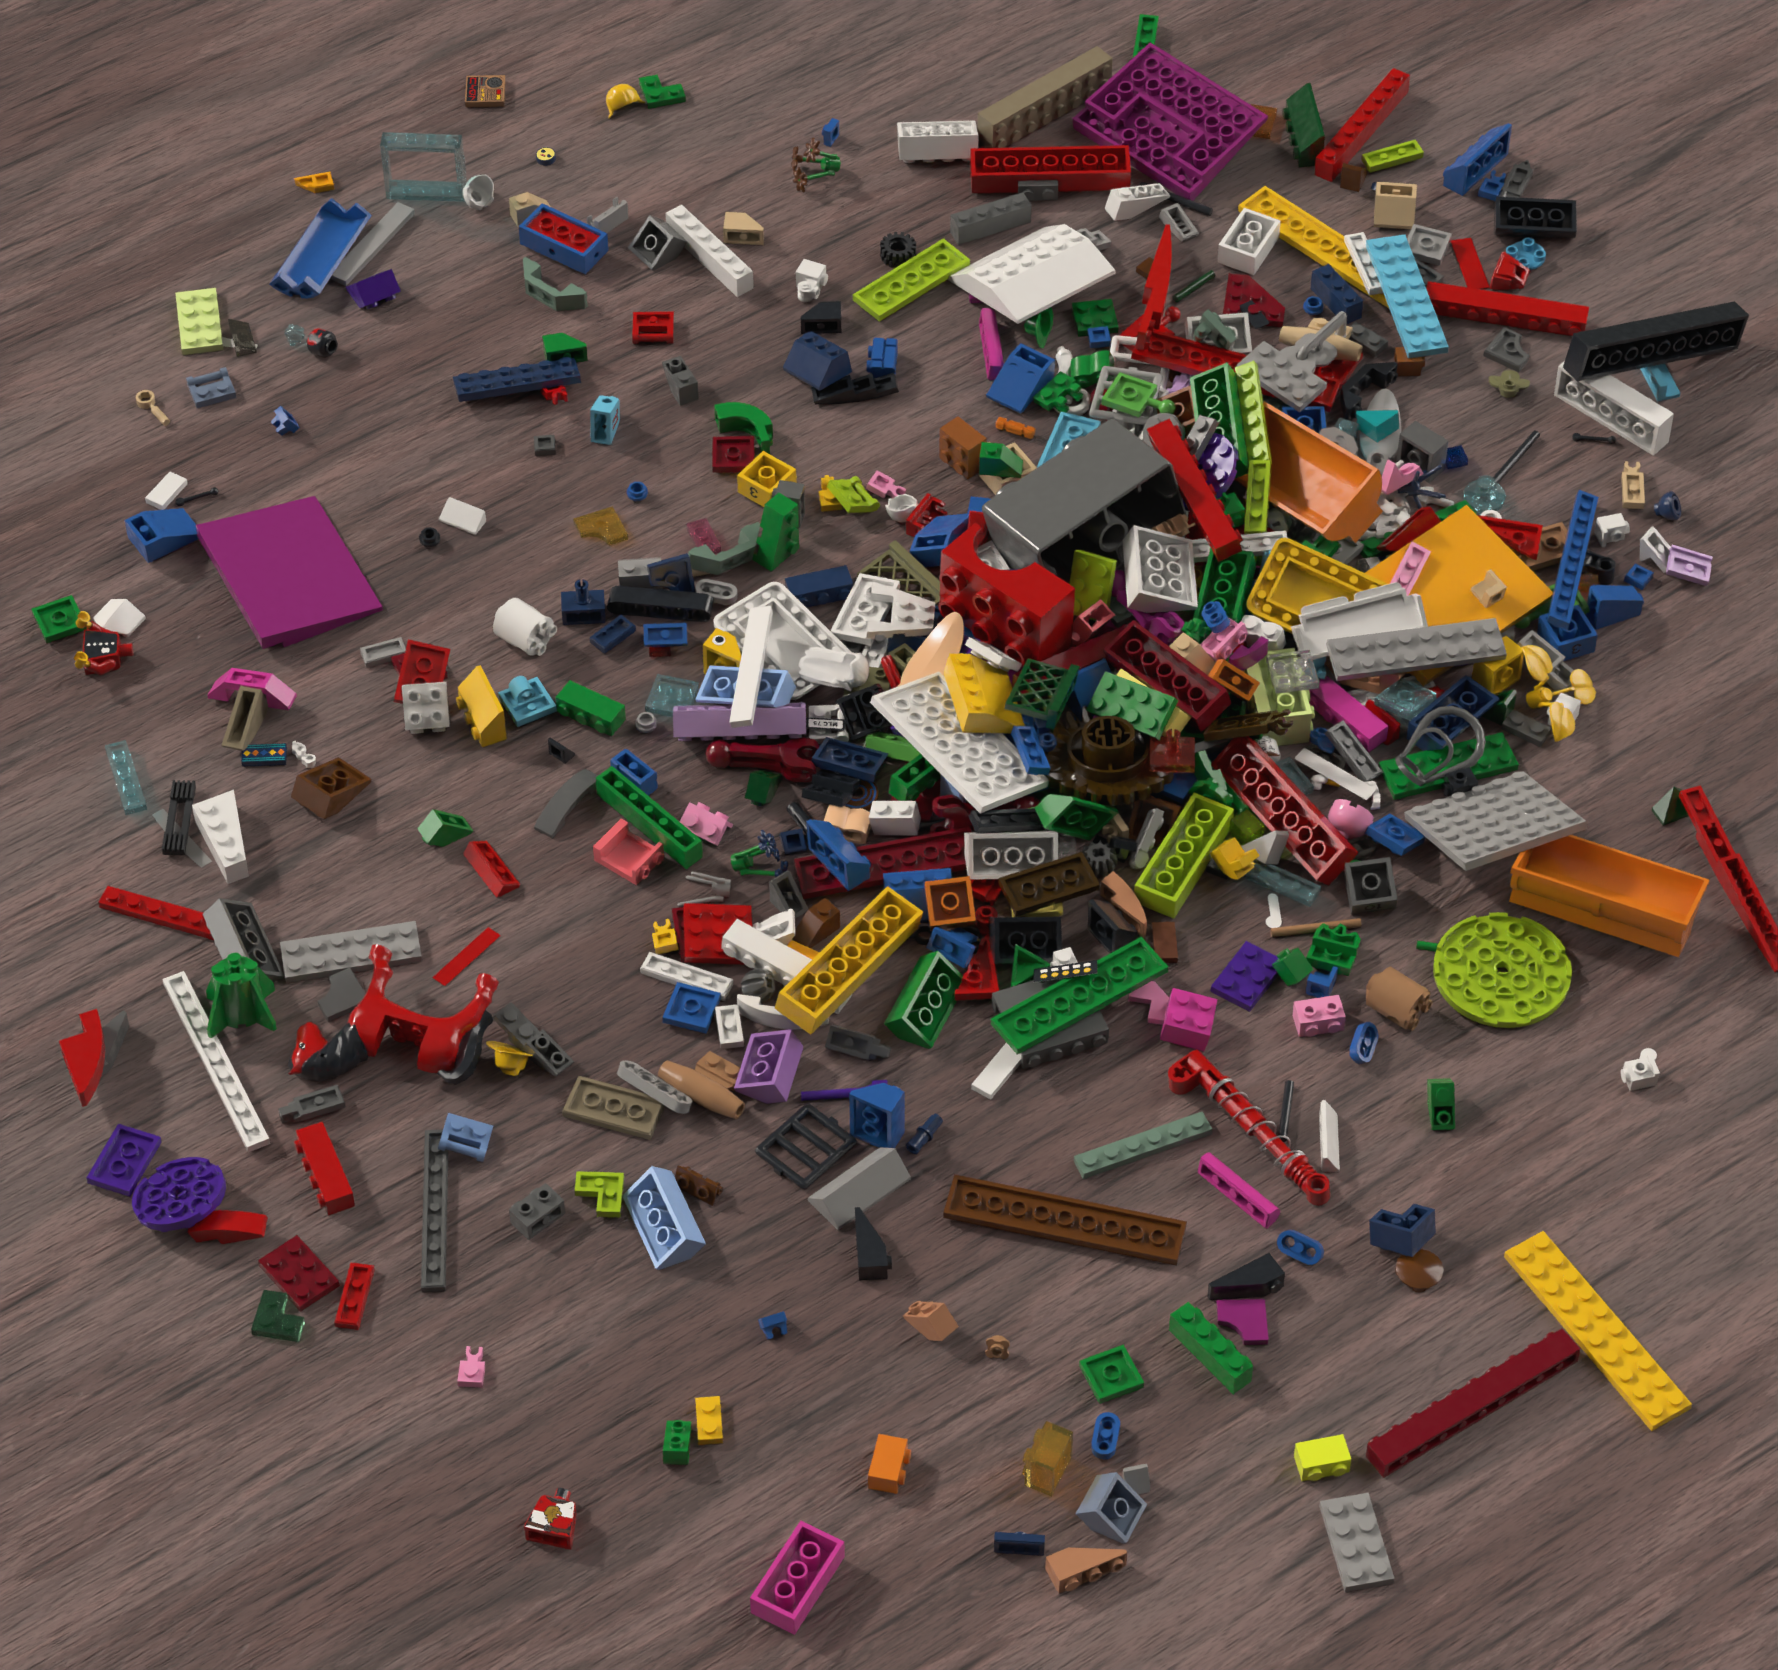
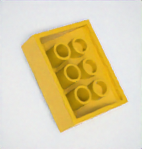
M949 653L944 676L963 733L1011 734L1013 726H1025L1021 713L1004 709L1005 703L1013 689L1006 671L1001 668L998 669L971 654Z

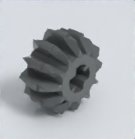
M1101 840L1098 844L1091 841L1089 846L1083 847L1082 852L1096 878L1099 875L1106 877L1108 873H1112L1115 870L1118 858L1115 848H1111L1109 843L1103 845Z

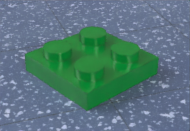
M1112 299L1072 303V313L1078 337L1088 336L1087 328L1108 326L1109 334L1118 333L1119 326Z
M72 595L31 609L32 615L46 643L87 630V627L78 628L76 626L80 610Z
M1124 1344L1079 1361V1367L1099 1404L1144 1388V1381Z

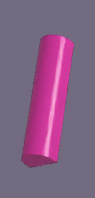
M982 308L979 328L987 379L990 381L996 379L1004 365L996 313L990 308Z
M1210 1152L1201 1157L1198 1174L1264 1228L1267 1229L1277 1220L1280 1215V1209Z

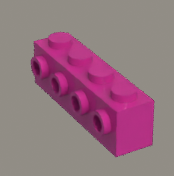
M1325 676V679L1319 680L1308 688L1310 692V706L1313 705L1314 710L1334 726L1344 720L1368 753L1387 740L1388 725L1328 676Z

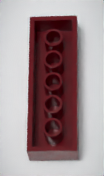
M1134 620L1103 649L1107 662L1118 671L1123 669L1147 687L1179 700L1176 707L1191 717L1188 724L1200 733L1231 704L1227 689Z

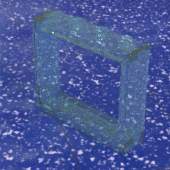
M382 132L380 150L386 199L465 202L463 188L467 183L462 135ZM389 151L454 153L457 182L392 180Z

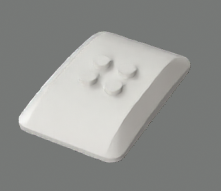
M771 582L717 614L714 618V627L735 636L742 656L750 608L771 606L773 614L763 669L788 670L796 686L791 700H796L821 685L811 683L800 677L799 671L802 669L798 665L800 659L806 656L805 650H809L810 647H820L840 652L851 651L784 585L779 582Z

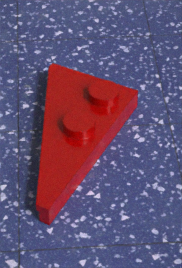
M1477 515L1506 545L1533 560H1537L1543 525Z
M985 934V937L979 944L976 955H973L967 967V972L962 977L959 988L955 990V1000L992 999V993L999 991L995 963L989 943V934Z

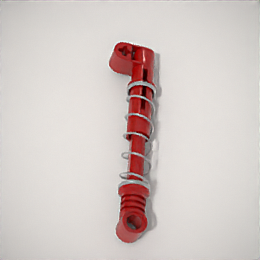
M1193 1050L1169 1068V1088L1173 1093L1183 1095L1200 1084L1207 1091L1208 1098L1214 1103L1217 1102L1218 1108H1223L1232 1117V1122H1237L1246 1132V1137L1255 1135L1263 1144L1260 1152L1268 1149L1277 1158L1274 1166H1278L1280 1163L1283 1164L1281 1168L1282 1175L1287 1179L1294 1180L1306 1194L1307 1200L1311 1204L1319 1206L1328 1202L1330 1198L1329 1179L1324 1174L1317 1173L1308 1163L1307 1156L1302 1151H1291L1289 1137L1285 1135L1277 1136L1276 1124L1272 1121H1267L1262 1115L1261 1108L1253 1106L1248 1101L1247 1094L1239 1092L1234 1087V1081L1229 1076H1224L1199 1050ZM1266 1123L1273 1124L1275 1131L1273 1132ZM1279 1137L1286 1138L1289 1141V1146L1287 1147Z

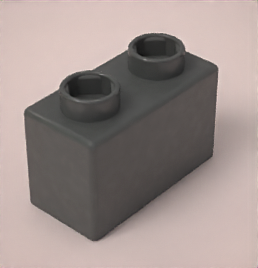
M1114 419L1106 421L1085 436H1079L1071 440L1063 448L1062 452L1019 481L1004 485L992 499L982 506V512L992 542L1009 569H1022L1036 562L1068 584H1070L1074 551L1079 549L1117 560L1116 569L1124 564L1122 540L1133 525L1152 529V527L1164 521L1167 522L1168 519L1178 514H1185L1187 516L1171 462Z

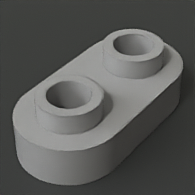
M703 579L697 582L695 586L696 593L710 595L714 603L730 605L737 600V588L732 584Z

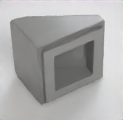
M1147 1464L1123 1469L1122 1478L1138 1495L1150 1492Z

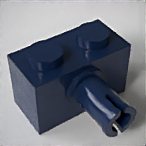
M579 579L575 582L576 591L561 592L563 625L606 623L604 590H588V582L582 579L583 586H581Z

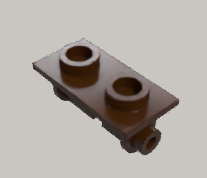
M678 1165L675 1179L679 1188L713 1206L716 1195L720 1196L723 1192L721 1184L709 1178H702L703 1175L691 1170L690 1167L685 1168Z

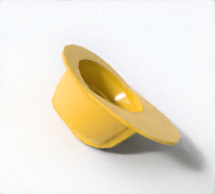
M496 1041L486 1042L487 1046L494 1049L495 1065L507 1075L517 1076L521 1070H524L528 1057L533 1056V1054L525 1053L505 1043Z

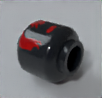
M317 328L307 337V347L312 354L326 358L337 350L338 342L332 332Z

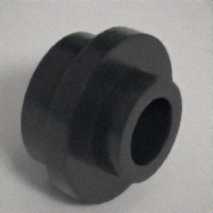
M432 527L423 529L419 536L420 543L425 547H434L439 544L441 539L439 532Z

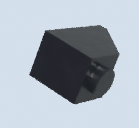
M841 301L819 302L800 317L801 334L811 331L815 334L842 333Z

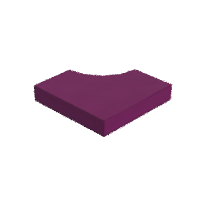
M1265 1299L1216 1301L1218 1325L1227 1326L1235 1330L1241 1336L1244 1345H1268Z

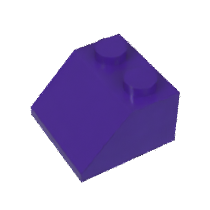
M392 269L345 287L359 308L366 306L367 309L377 306V301L384 299L387 302L397 298L395 294L401 292Z

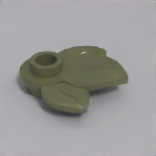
M1505 370L1501 376H1489L1490 385L1499 388L1500 394L1507 398L1515 397L1519 390L1526 389L1530 385L1529 380L1520 379L1518 372L1513 370Z

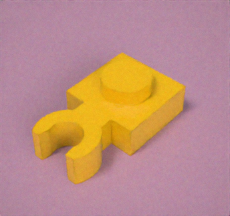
M666 919V924L661 927L658 926L657 922H654L655 933H652L656 954L679 950L674 928L672 929L670 920Z

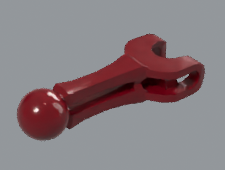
M792 738L784 744L765 746L744 745L735 742L729 744L724 740H715L706 749V759L710 765L716 768H723L728 765L731 768H762L782 773L786 779L792 782L812 781V775L816 773L815 765L810 760H812L813 755L818 750L819 744L816 740L810 738Z
M955 795L940 796L933 800L932 810L938 817L946 819L933 824L930 828V834L969 826L971 830H974L969 815L971 811H976V809L970 803H963ZM1026 795L990 810L1028 809L1037 806L1039 802L1035 797Z

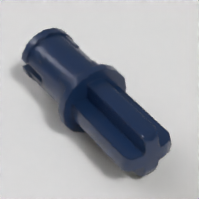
M938 1114L931 1115L923 1126H919L916 1129V1134L907 1142L906 1148L912 1154H918L922 1147L933 1139V1134L943 1123V1119Z

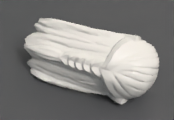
M810 647L809 650H805L806 656L800 659L798 665L802 669L799 671L802 679L811 683L845 688L849 691L853 687L864 684L869 675V663L862 653L840 652L820 647Z

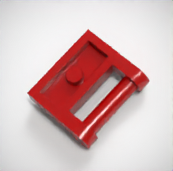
M674 311L633 312L632 343L667 342V344H674ZM639 332H667L657 334H639Z

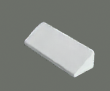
M1322 1100L1319 1112L1322 1172H1339L1338 1116L1326 1100Z

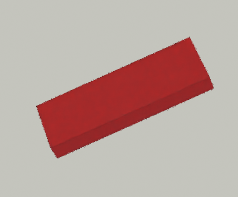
M350 1263L334 1322L335 1327L359 1330L375 1271L374 1265Z

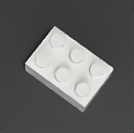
M1244 208L1219 243L1217 262L1254 275L1279 239L1281 220Z

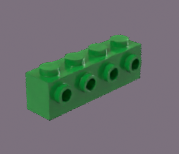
M919 754L891 775L888 793L898 801H914L924 790L932 788L936 781L940 779L941 774L922 754Z
M1187 1302L1170 1314L1169 1331L1232 1394H1235L1252 1381L1253 1364L1247 1356H1243L1236 1349L1234 1343L1226 1339L1220 1333L1218 1327L1204 1317L1199 1308H1194Z

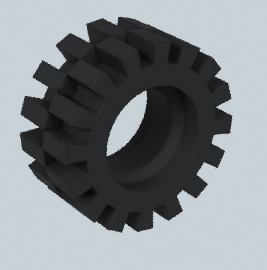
M894 232V235L889 233L880 242L881 260L884 261L885 265L889 264L891 268L893 265L898 267L916 256V241L913 237L910 238L908 233L906 236H904V232H901L900 235L897 232ZM894 249H902L903 251H894Z

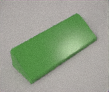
M877 731L866 737V748L888 753L890 758L910 762L921 754L905 737Z

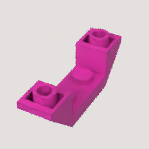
M231 668L217 679L207 695L208 699L229 701L234 690H239L240 686L260 689L263 694H266L269 708L289 710L297 697L296 692L271 673Z

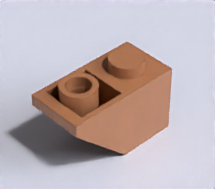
M917 1301L903 1315L904 1319L928 1340L942 1341L959 1327L944 1303Z

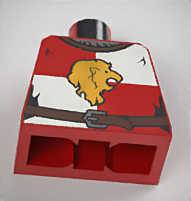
M558 1488L554 1497L543 1495L539 1498L524 1526L526 1540L569 1550L572 1549L577 1513L576 1503L569 1501L570 1491Z

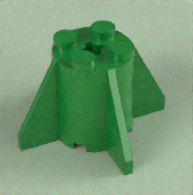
M231 953L227 958L211 968L212 977L206 989L207 999L213 1001L207 1026L209 1038H213L227 1026L238 1028V1024H246V1027L257 1023L272 1031L277 1029L276 1021L264 1000L275 991L274 983L259 968L256 961L241 956L239 953Z

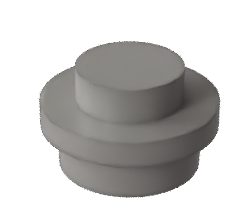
M643 712L638 715L635 721L636 728L643 733L652 732L657 727V719L652 713Z

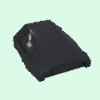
M874 684L835 700L843 713L850 731L851 741L892 725L870 703L872 696L884 692L880 684Z

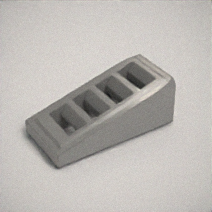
M1178 203L1161 210L1160 220L1164 225L1170 224L1171 232L1181 242L1198 236L1199 232Z

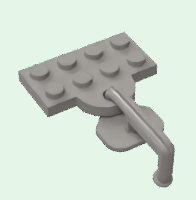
M1343 311L1339 312L1316 334L1308 333L1295 343V346L1285 347L1281 351L1263 341L1240 361L1237 367L1254 360L1258 365L1261 387L1298 412H1301L1327 388V382L1314 374L1315 368L1327 366L1336 358V347L1326 341V339L1333 333L1346 338L1347 315Z

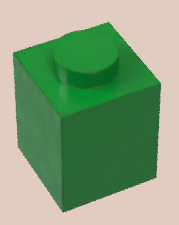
M1298 947L1290 951L1288 948L1284 949L1277 955L1278 960L1272 964L1287 986L1299 983L1314 970Z

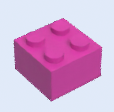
M1173 988L1167 1003L1160 1040L1205 1051L1211 1035L1218 999Z

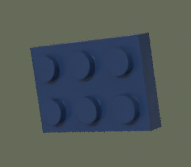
M829 737L824 739L812 757L815 767L870 782L875 781L888 761V753Z

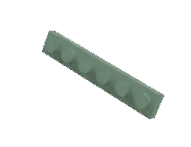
M1199 1112L1074 1156V1163L1082 1178L1086 1179L1212 1135V1128L1204 1113Z

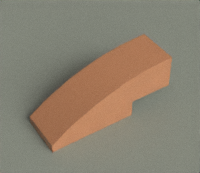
M1113 871L1101 880L1100 895L1110 902L1115 909H1119L1124 919L1129 924L1134 925L1138 935L1144 938L1147 929L1144 910L1132 889Z

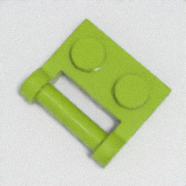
M858 476L847 480H830L827 488L848 513L875 512L880 507L878 500L872 498L863 487L862 481Z

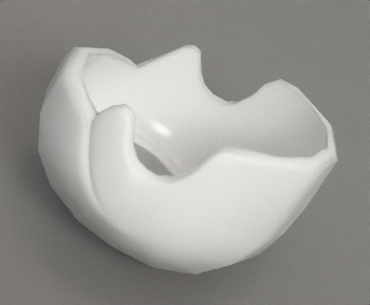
M903 494L893 499L890 498L888 505H885L892 520L906 522L908 516L917 507L918 501L913 496Z

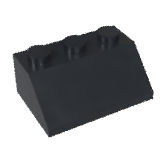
M989 917V943L994 963H1013L1016 944L1048 963L1053 962V952L1062 950L1061 917Z

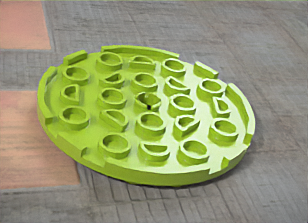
M1495 912L1489 913V916H1471L1451 927L1441 938L1437 946L1433 973L1436 985L1443 998L1463 1016L1488 1026L1516 1028L1537 1023L1550 1016L1561 1006L1570 988L1572 967L1571 961L1568 960L1565 953V947L1549 929L1523 916L1520 919L1508 916V913ZM1504 967L1508 972H1497V968Z

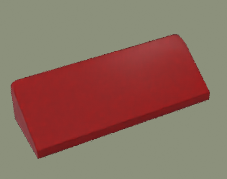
M487 841L468 843L464 856L495 897L503 896L520 887L518 880Z

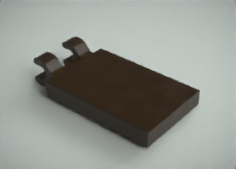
M1285 709L1281 712L1274 710L1216 718L1203 733L1204 740L1206 742L1267 734L1269 731L1279 736L1285 735L1288 731L1287 728L1292 726L1293 721H1286L1283 716H1288L1291 710Z

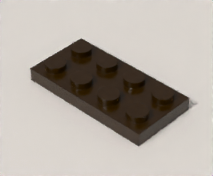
M1083 852L1000 877L998 882L1016 917L1100 890V884Z

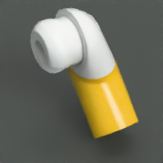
M1322 774L1313 775L1310 779L1311 789L1321 790L1322 784L1340 787L1339 784Z

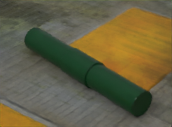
M1210 270L1187 285L1184 289L1173 295V300L1179 302L1215 277L1214 271Z

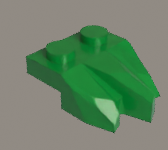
M1322 923L1315 931L1306 959L1316 969L1332 971L1334 966L1338 968L1337 974L1349 976L1356 960L1361 939L1357 932L1347 934L1346 926L1341 923L1335 929H1329L1327 924Z

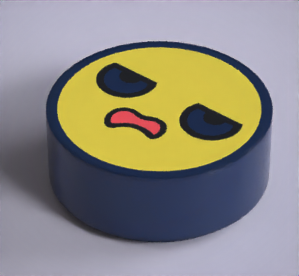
M549 147L539 149L536 152L537 162L543 166L553 164L556 161L554 149Z

